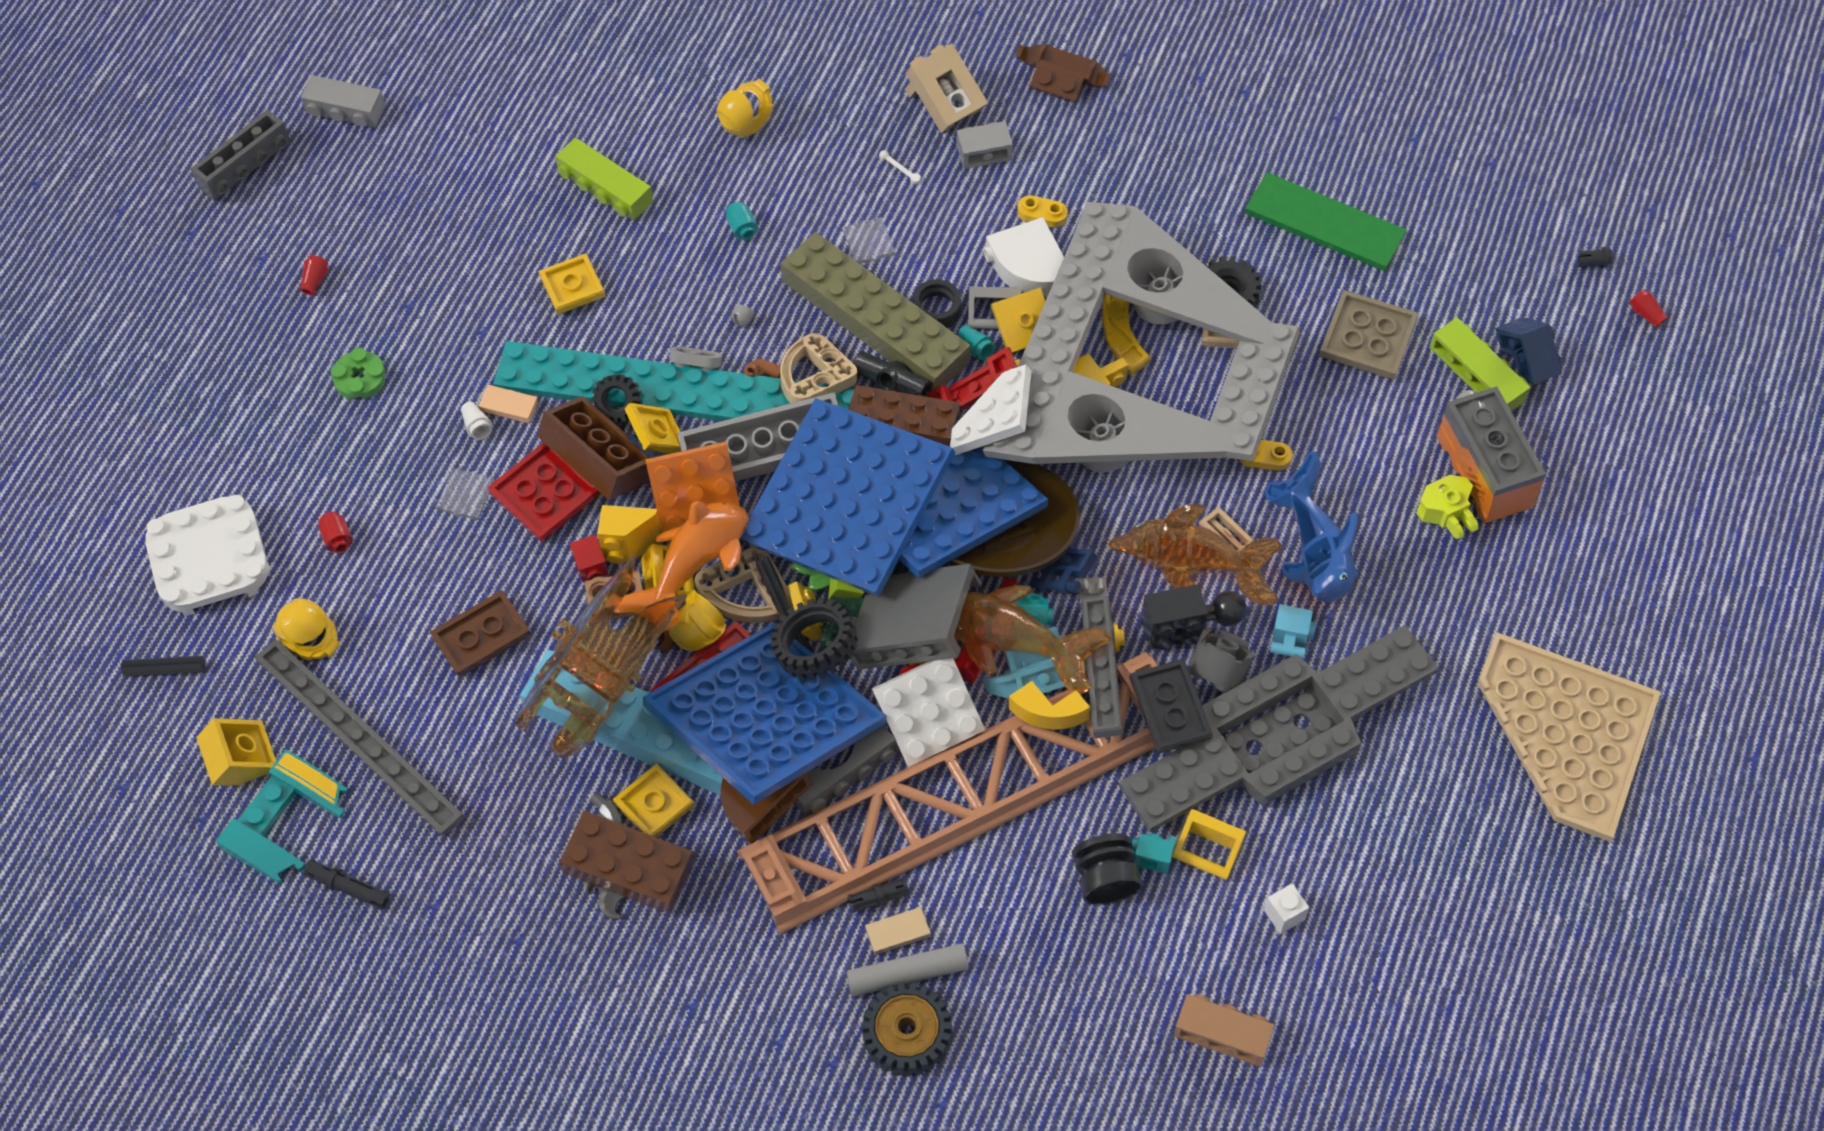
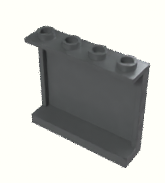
M971 564L937 568L921 578H918L912 572L890 575L879 597L866 592L855 623L858 641H856V650H852L853 656L851 660L857 670L957 658L961 649L954 638V634L969 588L981 586V582Z

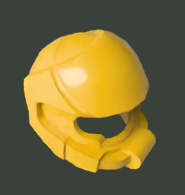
M757 79L756 81L740 85L736 90L728 91L717 106V115L723 128L731 134L738 135L740 138L757 133L769 121L774 105L772 104L770 94L771 88L761 79ZM746 92L755 94L760 102L758 106L759 112L756 117H753V109L750 101L745 96Z
M693 589L685 596L687 597L686 603L679 609L678 623L668 630L673 641L687 651H699L708 647L723 634L726 628L725 619L722 614L707 599Z
M303 598L293 599L292 602L287 603L279 610L273 630L280 643L294 655L307 661L321 659L325 656L330 658L340 646V642L337 641L338 634L335 624L328 616L326 617L322 608L313 601ZM324 628L326 629L325 637L318 645L313 647L299 645L314 640L323 632Z

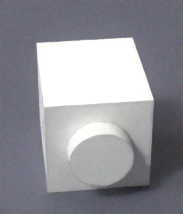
M1293 883L1269 896L1264 908L1265 913L1280 934L1303 922L1309 910V906Z

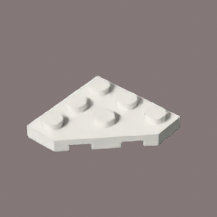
M1026 364L1003 372L952 428L950 447L956 452L955 455L1025 432L1031 370Z

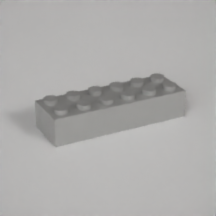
M835 392L678 432L681 450L686 451L726 442L735 481L774 472L815 398L838 406Z

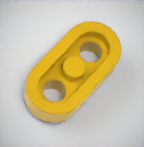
M1029 195L1019 200L1017 213L1023 221L1030 222L1043 217L1048 227L1057 228L1066 223L1068 210L1061 202Z
M1261 440L1254 461L1241 459L1239 461L1248 467L1282 471L1290 466L1293 453L1291 448L1285 443Z

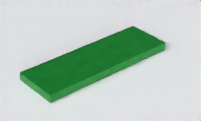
M1266 172L1245 208V214L1384 272L1407 229L1268 172Z

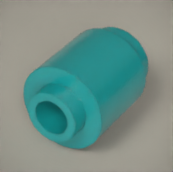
M734 202L726 209V219L734 236L739 240H749L754 237L758 231V225L749 207L743 202Z

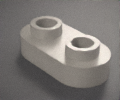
M688 347L670 348L669 360L678 367L693 365L699 366L704 371H710L721 366L722 354Z

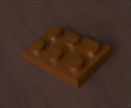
M500 590L430 631V635L460 678L531 636V632L507 596Z

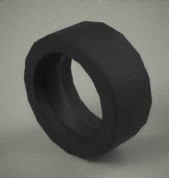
M932 279L923 282L915 289L912 303L943 326L949 328L959 320L961 315V294L955 285L942 279ZM931 296H942L952 302V307L944 313L934 314L924 310L922 302Z

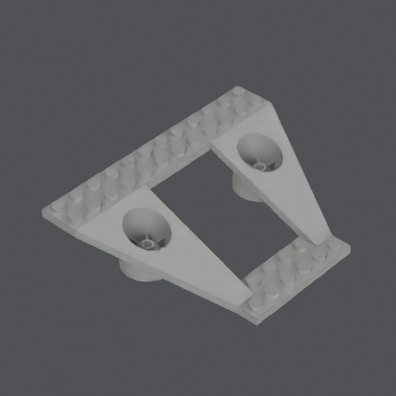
M1087 202L1018 366L1026 364L1031 370L1025 432L984 446L983 452L986 457L1032 464L1081 463L1086 469L1095 472H1111L1122 468L1129 461L1234 458L1254 461L1299 337V327L1272 323L1136 206ZM1105 294L1133 303L1137 315L1145 322L1157 325L1182 320L1240 341L1210 421L1073 372Z

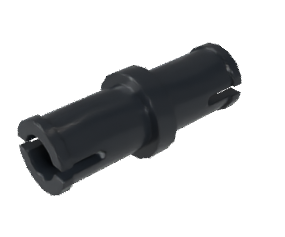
M902 877L899 880L883 885L876 883L870 889L847 895L849 905L852 904L850 907L851 911L856 913V911L875 905L878 907L885 906L887 901L908 896V886L904 885L906 880Z

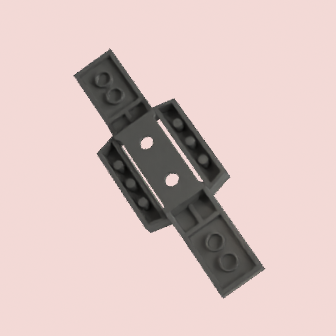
M1406 625L1320 672L1315 671L1295 654L1202 705L1213 734L1212 739L1184 746L1120 781L1119 788L1149 832L1158 829L1220 793L1237 788H1243L1263 806L1358 753L1361 741L1353 723L1366 712L1435 675L1439 668ZM1307 687L1306 693L1301 694L1224 738L1221 735ZM1297 716H1304L1309 720L1310 725L1307 728L1300 729L1294 725L1293 719ZM1250 742H1257L1261 745L1262 752L1258 755H1252L1247 752L1246 745Z

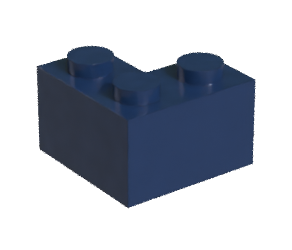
M1521 317L1495 328L1501 352L1515 356L1519 375L1527 383L1535 385L1562 373L1560 368L1561 358L1556 351L1554 343L1555 333L1549 323Z

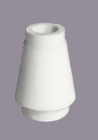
M474 402L465 403L461 407V412L467 434L475 440L487 438L492 431L491 420Z

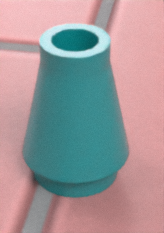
M964 325L958 331V337L970 345V353L975 359L986 360L994 352L995 344L991 337L972 329L969 325Z

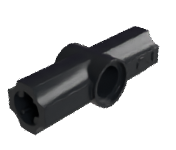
M861 351L853 363L857 368V374L876 382L879 389L928 397L931 391L932 383L930 380L908 371L906 365L901 361L889 363Z

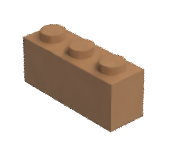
M1187 994L1175 1027L1174 1037L1261 1067L1274 1024L1269 1023L1268 1019L1260 1015L1253 1014L1249 1016L1240 1013L1239 1009L1232 1005L1223 1004L1220 1006L1212 1003L1209 998L1203 995L1194 994L1192 996Z

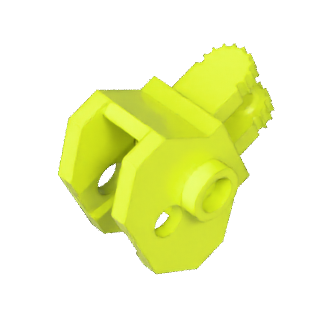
M1448 475L1426 486L1416 512L1422 522L1440 524L1442 529L1447 527L1456 539L1464 536L1463 529L1458 521L1461 520L1471 532L1478 530L1479 527L1476 518H1474L1469 510L1470 503L1468 499L1473 485L1468 478Z

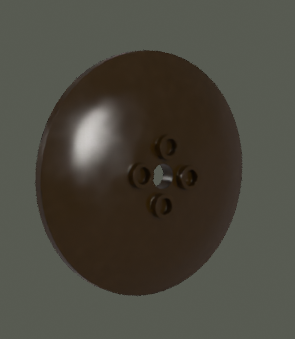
M1003 459L1048 498V507L948 563L952 566L971 564L978 575L1011 577L1039 571L1059 560L1071 548L1077 537L1080 510L1072 490L1058 475L1039 464Z

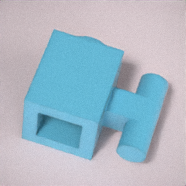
M1279 604L1270 653L1290 657L1297 654L1303 659L1307 638L1313 639L1316 622L1311 621L1313 611Z

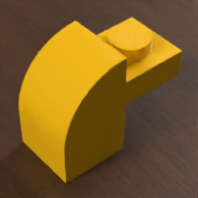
M1088 353L1078 358L1073 372L1117 387L1127 379L1128 364L1122 357L1099 368Z

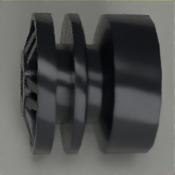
M1111 833L1095 836L1082 841L1071 851L1073 862L1076 863V873L1081 875L1079 885L1085 903L1090 905H1106L1120 902L1139 893L1143 888L1139 867L1133 863L1135 852L1132 850V841L1128 835Z

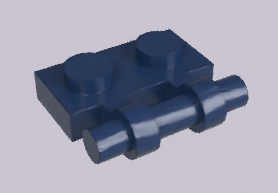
M1070 548L1055 563L1040 570L1042 576L1032 580V587L1045 593H1051L1052 591H1059V593L1067 595L1072 594V592L1079 593L1082 586L1080 582L1075 580L1076 578H1086L1097 559V555L1093 550ZM1057 576H1061L1060 580L1055 579Z

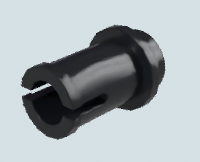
M1605 246L1599 250L1578 251V261H1581L1578 263L1579 267L1595 265L1607 267V264H1612V250L1606 249Z

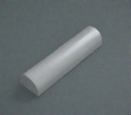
M961 943L848 970L847 981L851 997L884 990L891 985L896 987L898 983L909 984L968 970L964 944Z

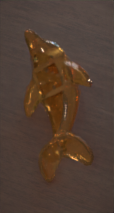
M1186 504L1173 510L1165 519H1151L1137 523L1125 535L1115 537L1109 541V548L1114 551L1133 555L1137 560L1160 569L1167 582L1175 589L1196 585L1190 574L1229 573L1235 574L1242 594L1251 602L1261 605H1274L1278 602L1277 594L1270 589L1260 571L1267 560L1281 550V542L1276 538H1257L1248 542L1237 552L1220 535L1209 528L1194 523L1206 510L1203 504Z
M1013 585L997 589L989 594L980 592L967 593L954 637L965 643L968 656L980 670L991 675L998 672L992 650L1028 653L1051 658L1058 677L1066 688L1072 691L1076 690L1078 693L1090 690L1091 684L1085 675L1084 660L1094 650L1111 640L1112 637L1109 632L1100 628H1087L1061 638L1056 637L1031 614L1014 604L1032 593L1030 586Z

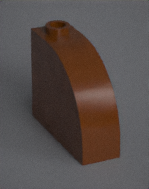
M807 773L753 805L723 778L721 783V802L736 832L750 845L755 843L812 783Z

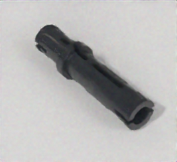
M311 859L304 868L303 875L324 884L326 889L331 891L335 889L379 910H383L389 902V892L343 873L342 869L338 867L331 868Z

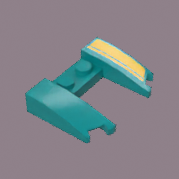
M287 749L284 750L268 771L271 777L238 820L233 818L215 841L222 851L279 884L282 882L278 875L279 873L293 865L301 872L306 866L303 861L265 837L286 807L298 794L342 819L344 809L337 807L340 792L348 794V789Z

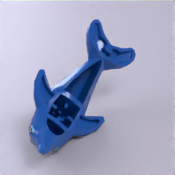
M1311 451L1290 479L1268 483L1265 489V496L1268 501L1277 506L1293 509L1301 540V562H1284L1281 566L1284 576L1295 583L1307 585L1311 594L1319 601L1331 603L1344 597L1352 588L1353 582L1358 576V571L1354 567V558L1351 550L1358 526V514L1352 512L1341 531L1333 520L1310 498L1321 465L1319 456L1316 452Z

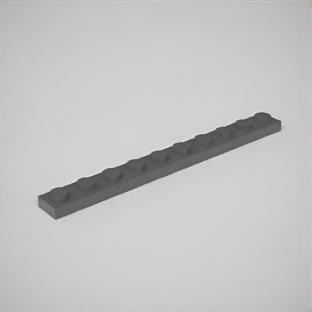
M277 639L255 656L256 661L441 837L444 838L464 819L463 814Z

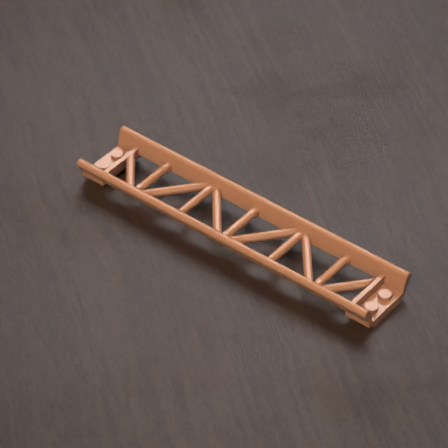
M1147 652L1116 666L1117 678L1121 681L1119 699L1123 732L1130 697L1143 716L1129 675L1130 673L1158 666L1153 657H1149ZM1088 680L1049 698V702L1055 705L1075 690L1080 696L1088 693ZM1090 713L1089 720L1085 721L1084 724L1094 739ZM1014 715L977 735L827 806L815 814L813 813L753 844L737 850V854L741 861H745L772 912L778 932L782 934L848 901L847 895L870 889L876 883L881 885L1155 749L1148 728L1122 740L1123 735L1111 736L1110 743L1106 737L1095 738L1094 741L1098 746L1096 747L1058 732L1033 726ZM1022 732L1089 757L1049 776L1048 773L1046 774ZM998 736L983 805L960 767L956 756ZM1011 736L1038 782L996 802ZM945 762L972 810L902 783ZM895 794L962 818V820L921 839ZM871 798L855 868H853L829 825L828 819ZM884 798L910 845L867 866ZM817 825L843 874L781 851L777 844ZM789 866L832 882V884L805 897Z

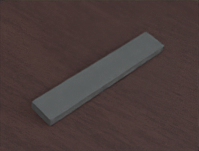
M1109 596L1082 599L1093 736L1095 739L1123 735Z

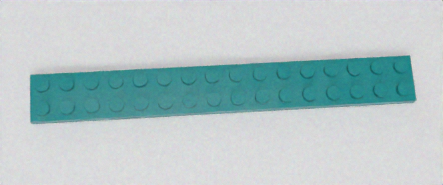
M506 341L493 383L495 387L527 395L570 401L583 396L590 403L594 404V402H591V397H594L592 391L593 388L597 387V382L607 376L622 374L625 377H631L634 383H638L639 387L637 388L639 391H642L640 400H643L642 405L667 408L671 411L672 415L714 421H725L791 404L782 391L780 378L758 375L750 377L743 373L714 369L704 371L700 367H678L676 364L511 341ZM818 384L819 387H828V386H830V385ZM618 388L612 389L608 394V403L613 407H624L627 400L625 393ZM848 388L835 394L839 407L848 410L855 389Z

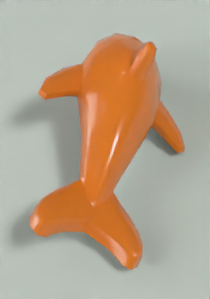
M701 501L693 502L690 506L689 519L682 526L667 530L656 536V542L671 541L662 565L658 586L622 596L615 602L614 612L650 614L655 621L656 627L677 607L676 593L685 582L708 562L719 557L724 570L731 571L740 562L742 550L739 539L746 531L749 521L746 510L731 502L720 501L708 505ZM679 610L671 617L672 621L664 631L673 628L678 623Z

